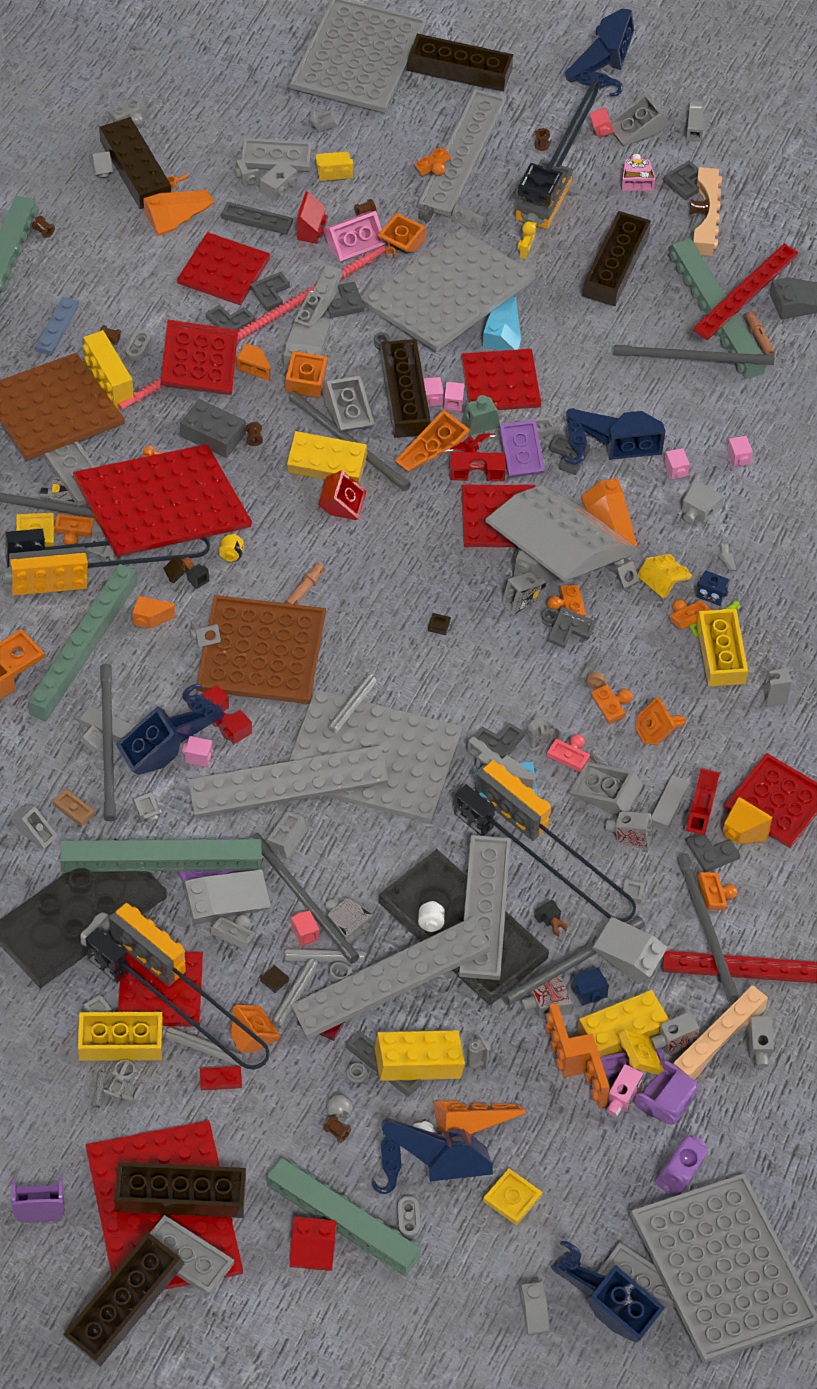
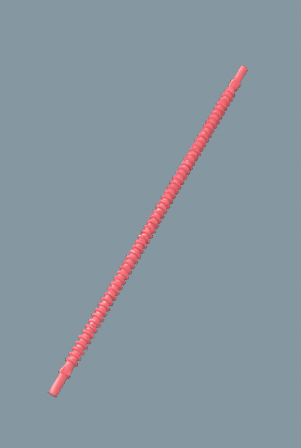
M381 246L371 253H366L363 258L359 257L358 260H354V263L351 262L350 265L348 264L346 267H343L342 271L344 273L340 281L345 279L346 276L348 277L350 274H353V271L357 272V269L360 270L361 267H365V264L373 262V259L385 253V247ZM316 284L311 286V289L307 288V291L304 290L303 293H299V296L295 295V298H291V301L287 300V303L284 302L283 305H279V308L276 307L275 310H271V313L267 312V315L264 314L263 317H259V320L255 319V322H251V325L247 324V327L244 326L243 330L239 329L237 343L242 341V338L245 339L246 336H250V333L254 334V331H258V328L262 329V326L265 327L266 324H270V321L274 322V319H278V316L282 317V314L285 315L286 312H290V309L294 310V307L302 305L309 291L313 292ZM157 378V381L154 380L153 384L149 383V386L145 385L139 392H134L133 398L119 403V409L123 410L135 402L139 403L143 397L147 398L148 395H152V392L155 393L156 390H160V387L164 388V385H160L161 378Z

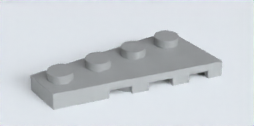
M621 1243L618 1244L597 1272L605 1276L614 1265H617L658 1302L676 1308L655 1265Z

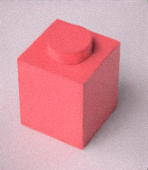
M606 107L590 113L598 138L614 132Z
M310 910L299 912L291 917V928L300 946L319 940V928Z

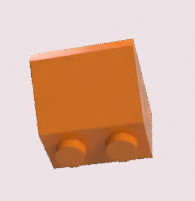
M396 213L379 232L378 238L405 251L416 252L426 241V227Z
M293 351L285 379V392L292 393L296 391L300 395L321 398L328 357Z

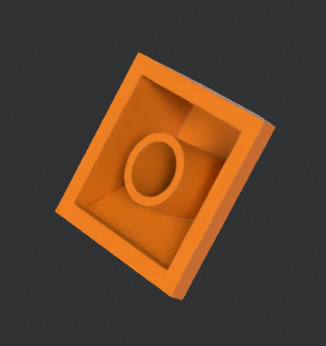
M235 1005L233 1007L232 1015L262 1039L267 1046L281 1038V1035L261 1006ZM232 1021L231 1038L239 1051L254 1053L264 1048Z

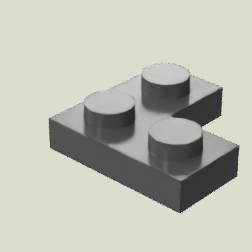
M687 161L664 175L663 181L687 200L699 192V187L691 181L698 176L699 168L692 162Z
M282 272L250 284V289L267 312L279 307V305H283V300L277 293L290 288V283Z
M355 281L339 284L338 291L341 298L333 299L327 308L330 318L364 312L365 307Z
M221 305L206 312V318L214 326L236 329L238 332L239 329L243 330L244 326L247 327V324L251 325V322H255V316L245 307L231 315Z
M557 433L550 445V451L561 455L566 454L569 458L576 459L578 453L571 447L569 437ZM588 444L585 449V458L590 451V445ZM563 458L559 469L577 475L584 460L579 464H571Z
M562 606L547 641L565 648L571 633L588 640L596 621Z
M508 723L499 735L482 726L474 737L483 741L491 751L498 753L501 759H503L506 755H510L524 738L525 732Z
M697 834L686 840L687 846L704 872L712 871L740 859V853L731 840L714 847L706 834Z

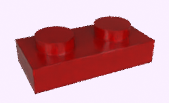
M241 1066L200 1068L201 1091L242 1088Z

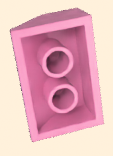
M368 211L323 228L328 246L339 261L387 244L385 240L378 238L382 228L376 211Z

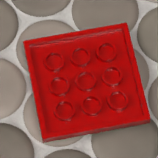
M207 232L178 276L177 284L241 306L251 290L250 284L256 282L268 263L270 253Z
M168 319L160 385L232 395L238 330Z
M532 349L461 354L468 403L476 401L478 396L484 395L492 399L497 410L541 408V397Z
M462 485L464 547H518L485 521L487 517L514 495L535 488V485Z
M766 753L724 807L725 810L731 812L737 799L740 797L772 817L769 836L791 848L817 815V782Z
M185 952L186 972L183 975L202 990L203 952ZM126 953L128 967L200 1026L201 994L180 977L168 987L129 953ZM129 972L120 980L118 1012H162L163 1026L194 1027Z

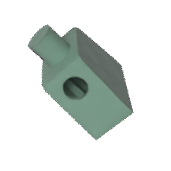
M480 395L476 401L466 404L461 423L470 429V432L467 434L468 436L500 426L497 408L490 397Z

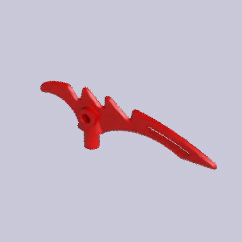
M484 433L477 435L476 439L468 436L464 442H460L445 452H477L483 440L495 437L496 435Z

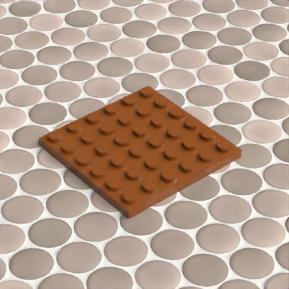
M77 353L0 380V424L26 461L125 424L122 414Z
M214 595L208 626L218 624L221 642L204 646L197 684L202 685V688H197L196 691L206 692L218 685L228 695L310 704L326 608ZM212 630L207 631L206 639H213L215 632Z

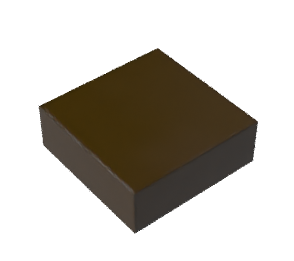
M177 556L164 567V571L172 583H175L186 572L180 557Z
M433 613L428 631L446 635L451 617Z
M274 965L260 977V981L272 992L276 993L289 981V977Z

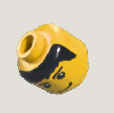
M236 534L224 536L221 539L219 555L228 562L238 561L243 554L244 541Z

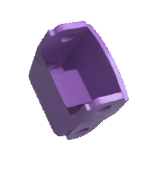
M665 1060L660 1063L664 1071L652 1080L643 1093H638L635 1096L634 1103L638 1109L649 1116L672 1125L679 1120L693 1101L699 1085L678 1067Z
M686 1136L683 1138L655 1180L657 1186L673 1196L680 1195L708 1153L705 1142L696 1136Z
M59 1178V1185L17 1187L16 1180H12V1209L19 1222L60 1220L62 1215H64L63 1178Z

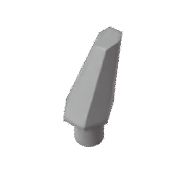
M721 545L722 553L718 554V556L730 571H737L732 553H729V545Z

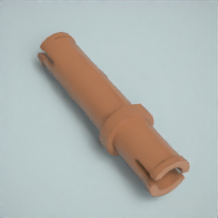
M748 312L744 318L750 326V332L754 334L764 354L775 355L776 351L763 330V324L758 321L755 312Z
M316 563L311 571L303 576L302 582L284 603L297 605L309 589L317 584L318 578L326 570L323 568L324 566Z

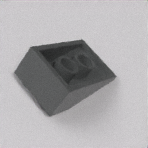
M791 277L772 280L770 297L781 320L817 313V282Z

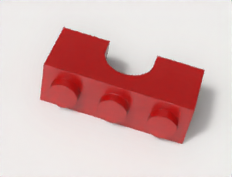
M451 452L450 480L468 481L471 471L482 470L486 474V481H505V453Z
M218 685L201 694L213 701L215 705H220L223 712L229 708V697ZM241 710L234 714L225 713L221 720L212 724L214 727H218L226 740L229 739L233 745L252 734V722Z

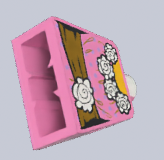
M634 154L631 156V159L625 160L622 191H654L655 175L650 160L641 159L639 154Z
M626 1064L623 1066L609 1092L610 1105L606 1111L610 1115L617 1117L621 1110L628 1112L635 1101V1096L643 1088L642 1072Z

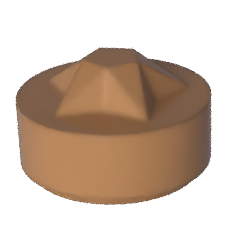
M591 672L587 675L586 683L589 687L598 689L605 686L606 677L602 673Z

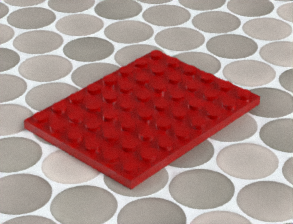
M207 444L74 471L73 473L76 484L116 557L252 526V520Z
M210 1120L86 1144L111 1276L146 1233H150L164 1215L234 1259V1265L223 1278L243 1274L231 1217L115 1212L114 1199L118 1162L220 1167ZM176 1275L164 1290L191 1284Z

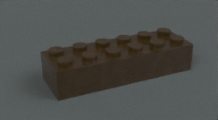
M417 33L408 55V71L504 91L513 68L514 54Z
M131 117L99 127L100 142L105 151L110 152L112 163L139 209L144 208V198L159 193H171L170 182Z
M622 211L617 212L584 281L583 297L616 306L647 241L651 220Z
M417 339L381 342V361L394 438L419 436L431 423Z
M118 1162L114 1199L115 1212L244 1218L246 1168Z
M147 1232L63 1335L70 1343L101 1367L185 1265L177 1254Z

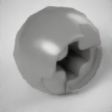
M335 1095L327 1103L328 1114L336 1116L338 1120H346L352 1114V1101L343 1095Z

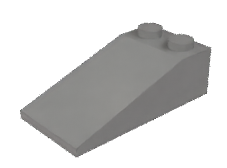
M320 318L311 328L294 322L284 352V370H288L293 351L320 356L324 355L331 319Z
M262 869L206 876L187 880L184 883L193 925L218 920L220 917L228 918L271 908Z

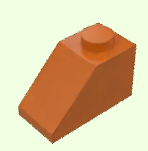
M245 343L237 357V370L270 381L271 367L263 350Z
M138 596L132 612L133 625L153 628L175 618V603Z

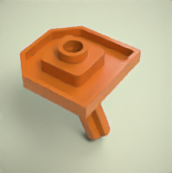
M656 697L638 714L636 730L643 743L659 745L675 728L684 726L686 718L681 715L671 717L661 698Z

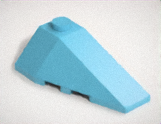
M515 296L509 298L490 313L483 334V347L501 351L519 349L521 333Z

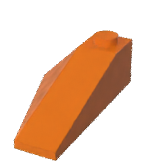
M208 190L159 193L144 198V213L156 234L160 236L176 230L178 225L188 222L190 217L200 214L212 206L214 200Z
M443 409L395 462L407 472H410L459 444L470 432V429Z
M618 478L598 482L581 496L584 508L637 547L625 497Z
M454 1100L433 1101L438 1130L441 1134L452 1128L464 1129L469 1134H473L526 1114V1109L519 1104L492 1103L490 1107L480 1102L464 1105L460 1104V1101Z

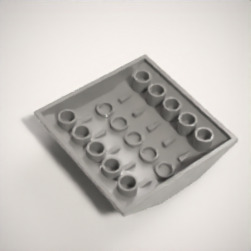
M543 485L514 495L487 517L485 521L563 581L639 553L640 550L562 491Z

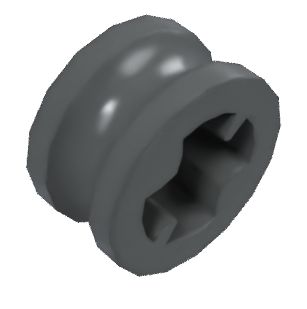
M424 205L419 212V219L429 222L433 216L434 208H428V205Z
M380 332L375 335L374 346L377 349L381 350V340H384L383 342L390 341V336L387 333Z
M554 608L545 609L542 613V623L545 626L553 627L559 612Z

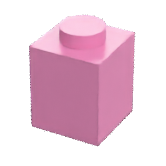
M424 378L428 406L443 405L444 393L441 378Z
M446 383L444 410L462 412L463 383Z
M747 436L730 438L727 451L733 466L751 464L753 451Z
M684 449L666 451L664 464L670 478L676 479L688 476L690 463Z
M190 736L188 743H184L182 754H185V762L208 767L213 752L212 740Z

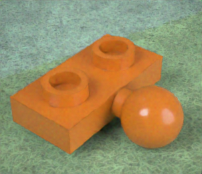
M442 146L428 156L421 158L414 165L422 176L431 171L433 174L440 176L445 172L444 163L450 160L451 157Z
M57 514L54 533L66 534L63 538L65 545L77 544V536L91 537L94 518Z
M578 585L560 586L559 593L561 599L558 596H551L547 600L548 608L559 610L563 606L586 616Z
M677 599L672 605L675 613L669 615L670 622L682 630L697 622L699 611H710L711 608L701 600L687 606L684 600Z
M607 684L592 691L591 697L608 724H611L626 717V712L620 703H630L633 699V694L629 689H622L619 691L618 696H615Z
M700 872L697 879L707 910H725L728 907L726 899L731 900L737 896L738 890L736 886L726 884L722 888L718 873Z

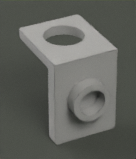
M623 558L606 565L607 569L618 572L623 588L639 581L633 560ZM627 571H631L633 574L630 581L624 579Z
M195 620L191 621L192 629H190V635L199 647L221 642L218 624L199 628ZM209 630L215 632V637L211 640L205 638V633Z

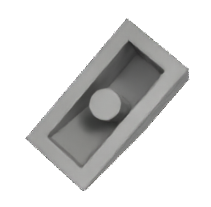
M109 151L89 154L94 175L99 174L100 178L109 176V172H113Z
M23 806L10 819L22 835L42 849H45L58 836L35 806Z
M543 1282L521 1285L520 1299L528 1335L548 1333V1310Z

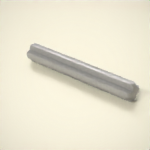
M371 674L366 676L330 722L328 728L330 731L337 733L375 685V676Z
M285 950L286 961H308V959L312 958L320 962H349L340 950ZM355 950L360 956L356 962L363 963L365 960V952L362 950Z
M310 958L306 962L273 1017L275 1025L282 1026L293 1009L291 1004L297 1002L318 967L316 960Z
M168 1027L165 1034L167 1039L239 1065L213 1042ZM227 1048L242 1061V1053Z

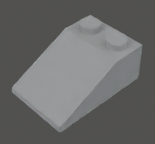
M647 93L611 120L613 133L624 146L655 135L670 124L664 113Z
M361 376L326 381L322 388L326 407L340 431L375 425Z
M586 762L569 793L609 813L619 815L622 811H629L643 784L634 771Z
M613 917L609 918L592 946L593 950L638 984L650 978L668 948L653 935Z

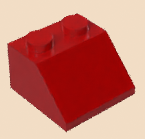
M305 191L297 215V240L317 244L319 237L323 236V225L327 224L328 215L325 214V206L313 195Z
M341 470L326 477L318 505L331 516L358 520L367 491Z
M294 1217L290 1267L332 1271L337 1221Z

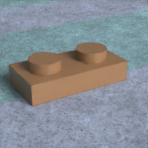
M67 789L53 800V806L81 827L95 816L94 809Z

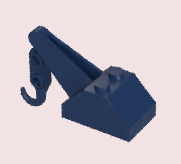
M620 9L601 20L600 25L596 27L597 40L565 71L568 82L572 83L578 80L581 84L590 86L592 81L596 79L599 81V87L611 85L618 87V90L610 93L609 96L614 97L621 94L623 85L619 80L613 79L604 73L594 71L608 64L611 68L622 69L635 31L632 10Z
M570 408L566 412V421L569 423L567 432L570 444L578 453L576 459H571L564 454V459L568 463L579 464L584 460L587 445L585 432L608 445L607 454L609 460L662 455L665 438L664 424L643 411L626 412L620 418L585 412Z
M190 685L182 694V698L187 702L188 707L192 710L191 712L169 717L164 709L157 706L116 743L132 772L141 775L164 768L178 756L181 742L224 717L225 713L220 705H215L213 701L202 695H189L194 689H201L202 685Z
M386 1118L381 1123L382 1131L385 1134L381 1141L382 1167L389 1179V1184L384 1188H380L375 1181L372 1182L374 1190L380 1194L390 1193L396 1187L397 1176L401 1169L400 1146L424 1162L430 1182L493 1175L492 1161L486 1146L464 1129L452 1128L449 1131L442 1132L440 1135L391 1118Z
M561 1241L560 1245L567 1247L570 1252L566 1251L561 1254L551 1266L552 1270L588 1296L586 1300L595 1316L611 1331L635 1343L640 1341L665 1307L617 1265H614L605 1276L580 1267L582 1254L579 1249L567 1241Z

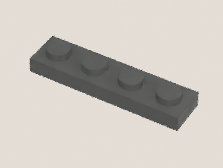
M228 201L222 211L223 219L283 234H288L293 223L292 217Z
M359 1032L347 1043L346 1049L378 1073L374 1049L375 1043L362 1032ZM389 1080L388 1082L409 1097L422 1085L423 1080Z

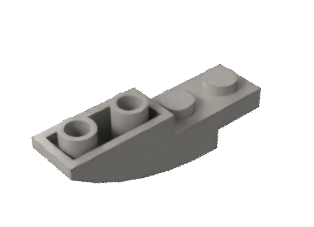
M326 265L313 292L309 291L294 320L295 323L311 328L321 318L338 292L336 287L344 273L342 269Z
M474 736L468 740L467 752L477 759L476 768L480 769L483 765L487 766L494 760L496 763L502 764L511 775L517 776L526 787L535 789V775L530 770L522 767L516 759H512L509 755L501 759L498 753L491 751L483 741L478 740Z

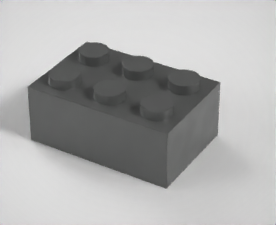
M198 399L180 422V437L197 445L207 444L212 452L228 458L246 435V420L201 399Z

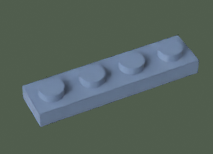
M66 297L61 298L35 346L36 352L50 356L53 355L79 307V301Z

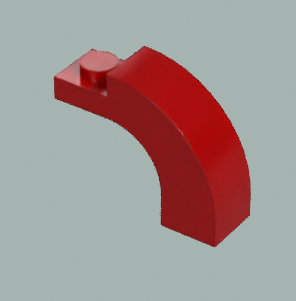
M706 768L700 769L686 831L702 835L706 834L717 790L719 771Z

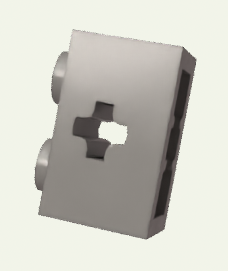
M280 161L260 179V192L275 201L278 200L291 187L297 184L298 170L284 161Z

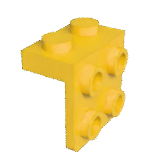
M349 152L316 154L319 181L353 178L354 164L353 159H350Z
M670 554L647 558L637 574L644 583L662 598H666L676 582L690 580L692 574L688 572L689 570L675 561V558Z

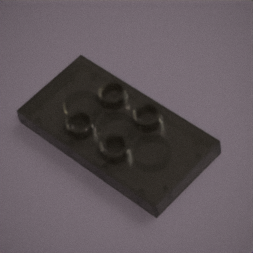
M85 868L74 869L72 872H67L0 919V946L36 985L42 988L87 955V947L81 944L80 936L82 931L87 929L93 922L96 915L102 912L111 915L126 902L131 907H136L141 912V915H143L167 898L166 889L149 871L90 872Z
M436 849L379 894L378 903L422 942L464 921L468 876ZM430 901L437 902L445 910L444 925L440 930L434 932L422 929L418 923L420 907ZM505 911L500 980L459 977L460 966L451 971L491 1006L502 995L546 961L549 950Z

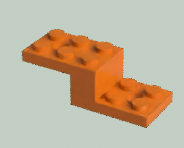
M23 629L0 642V700L15 691L14 677L45 658V653ZM16 650L23 652L20 655L13 654Z
M558 1003L550 1004L549 1013H546L547 1023H545L546 1034L550 1035L552 1039L550 1045L552 1052L557 1055L556 1066L558 1071H562L563 1078L585 1073L587 1083H591L592 1086L591 1097L593 1102H597L598 1109L607 1107L610 1086L593 1033L568 1038Z

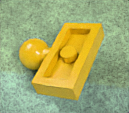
M528 221L522 226L523 240H520L518 244L520 258L527 259L536 235L537 223Z

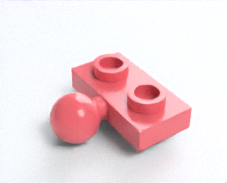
M575 734L570 738V745L555 739L547 752V757L581 772L586 762L589 761L590 754L580 750L585 745V739L582 735Z

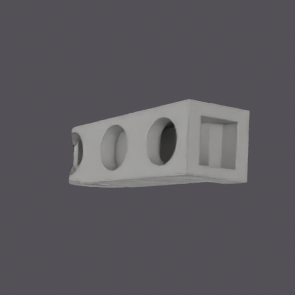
M690 100L686 141L701 142L703 134V101ZM697 132L699 136L693 137L690 133Z

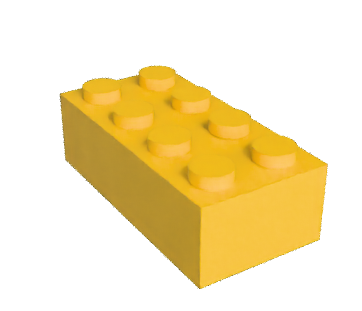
M102 330L83 337L84 345H82V349L85 354L83 361L86 367L90 368V372L113 404L119 409V403L134 397L133 379Z
M295 431L287 462L288 473L326 480L327 476L342 470L360 485L367 457V444Z
M737 610L699 611L697 629L708 687L746 684L748 667Z
M650 990L580 1018L577 1031L580 1036L593 1033L599 1055L602 1057L626 1052L621 1046V1039L618 1035L623 1030L645 1035L650 1039L659 1035L660 1025L669 1021V1018L654 992Z
M79 1012V1061L162 1060V1012Z
M459 1030L378 1032L374 1049L380 1081L461 1079L465 1061Z

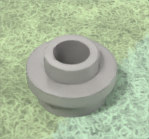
M360 1063L352 1064L347 1069L348 1080L353 1083L365 1081L367 1069ZM354 1073H360L359 1076H355V1075H353V1074H354Z

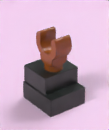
M189 557L181 560L187 571V580L195 589L209 582V570L205 565L201 566L198 564L194 566Z
M553 899L536 909L535 919L539 923L544 922L548 927L552 925L553 933L556 936H559L560 933L557 928L561 927L564 931H567L568 928L565 922L560 921L562 911Z

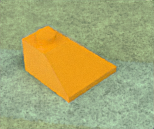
M739 797L724 823L722 834L728 840L734 841L737 844L766 841L772 817Z

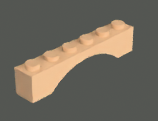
M699 167L697 176L698 194L704 201L708 199L709 211L706 219L694 230L693 243L701 255L713 256V251L718 246V239H715V236H718L719 226H716V224H719L720 214L716 212L720 210V201H717V199H720L721 189L718 186H721L722 176H719V169Z
M752 985L673 1065L695 1080L720 1048L735 1033L748 1025L751 1017L759 1016L766 1009L768 997Z

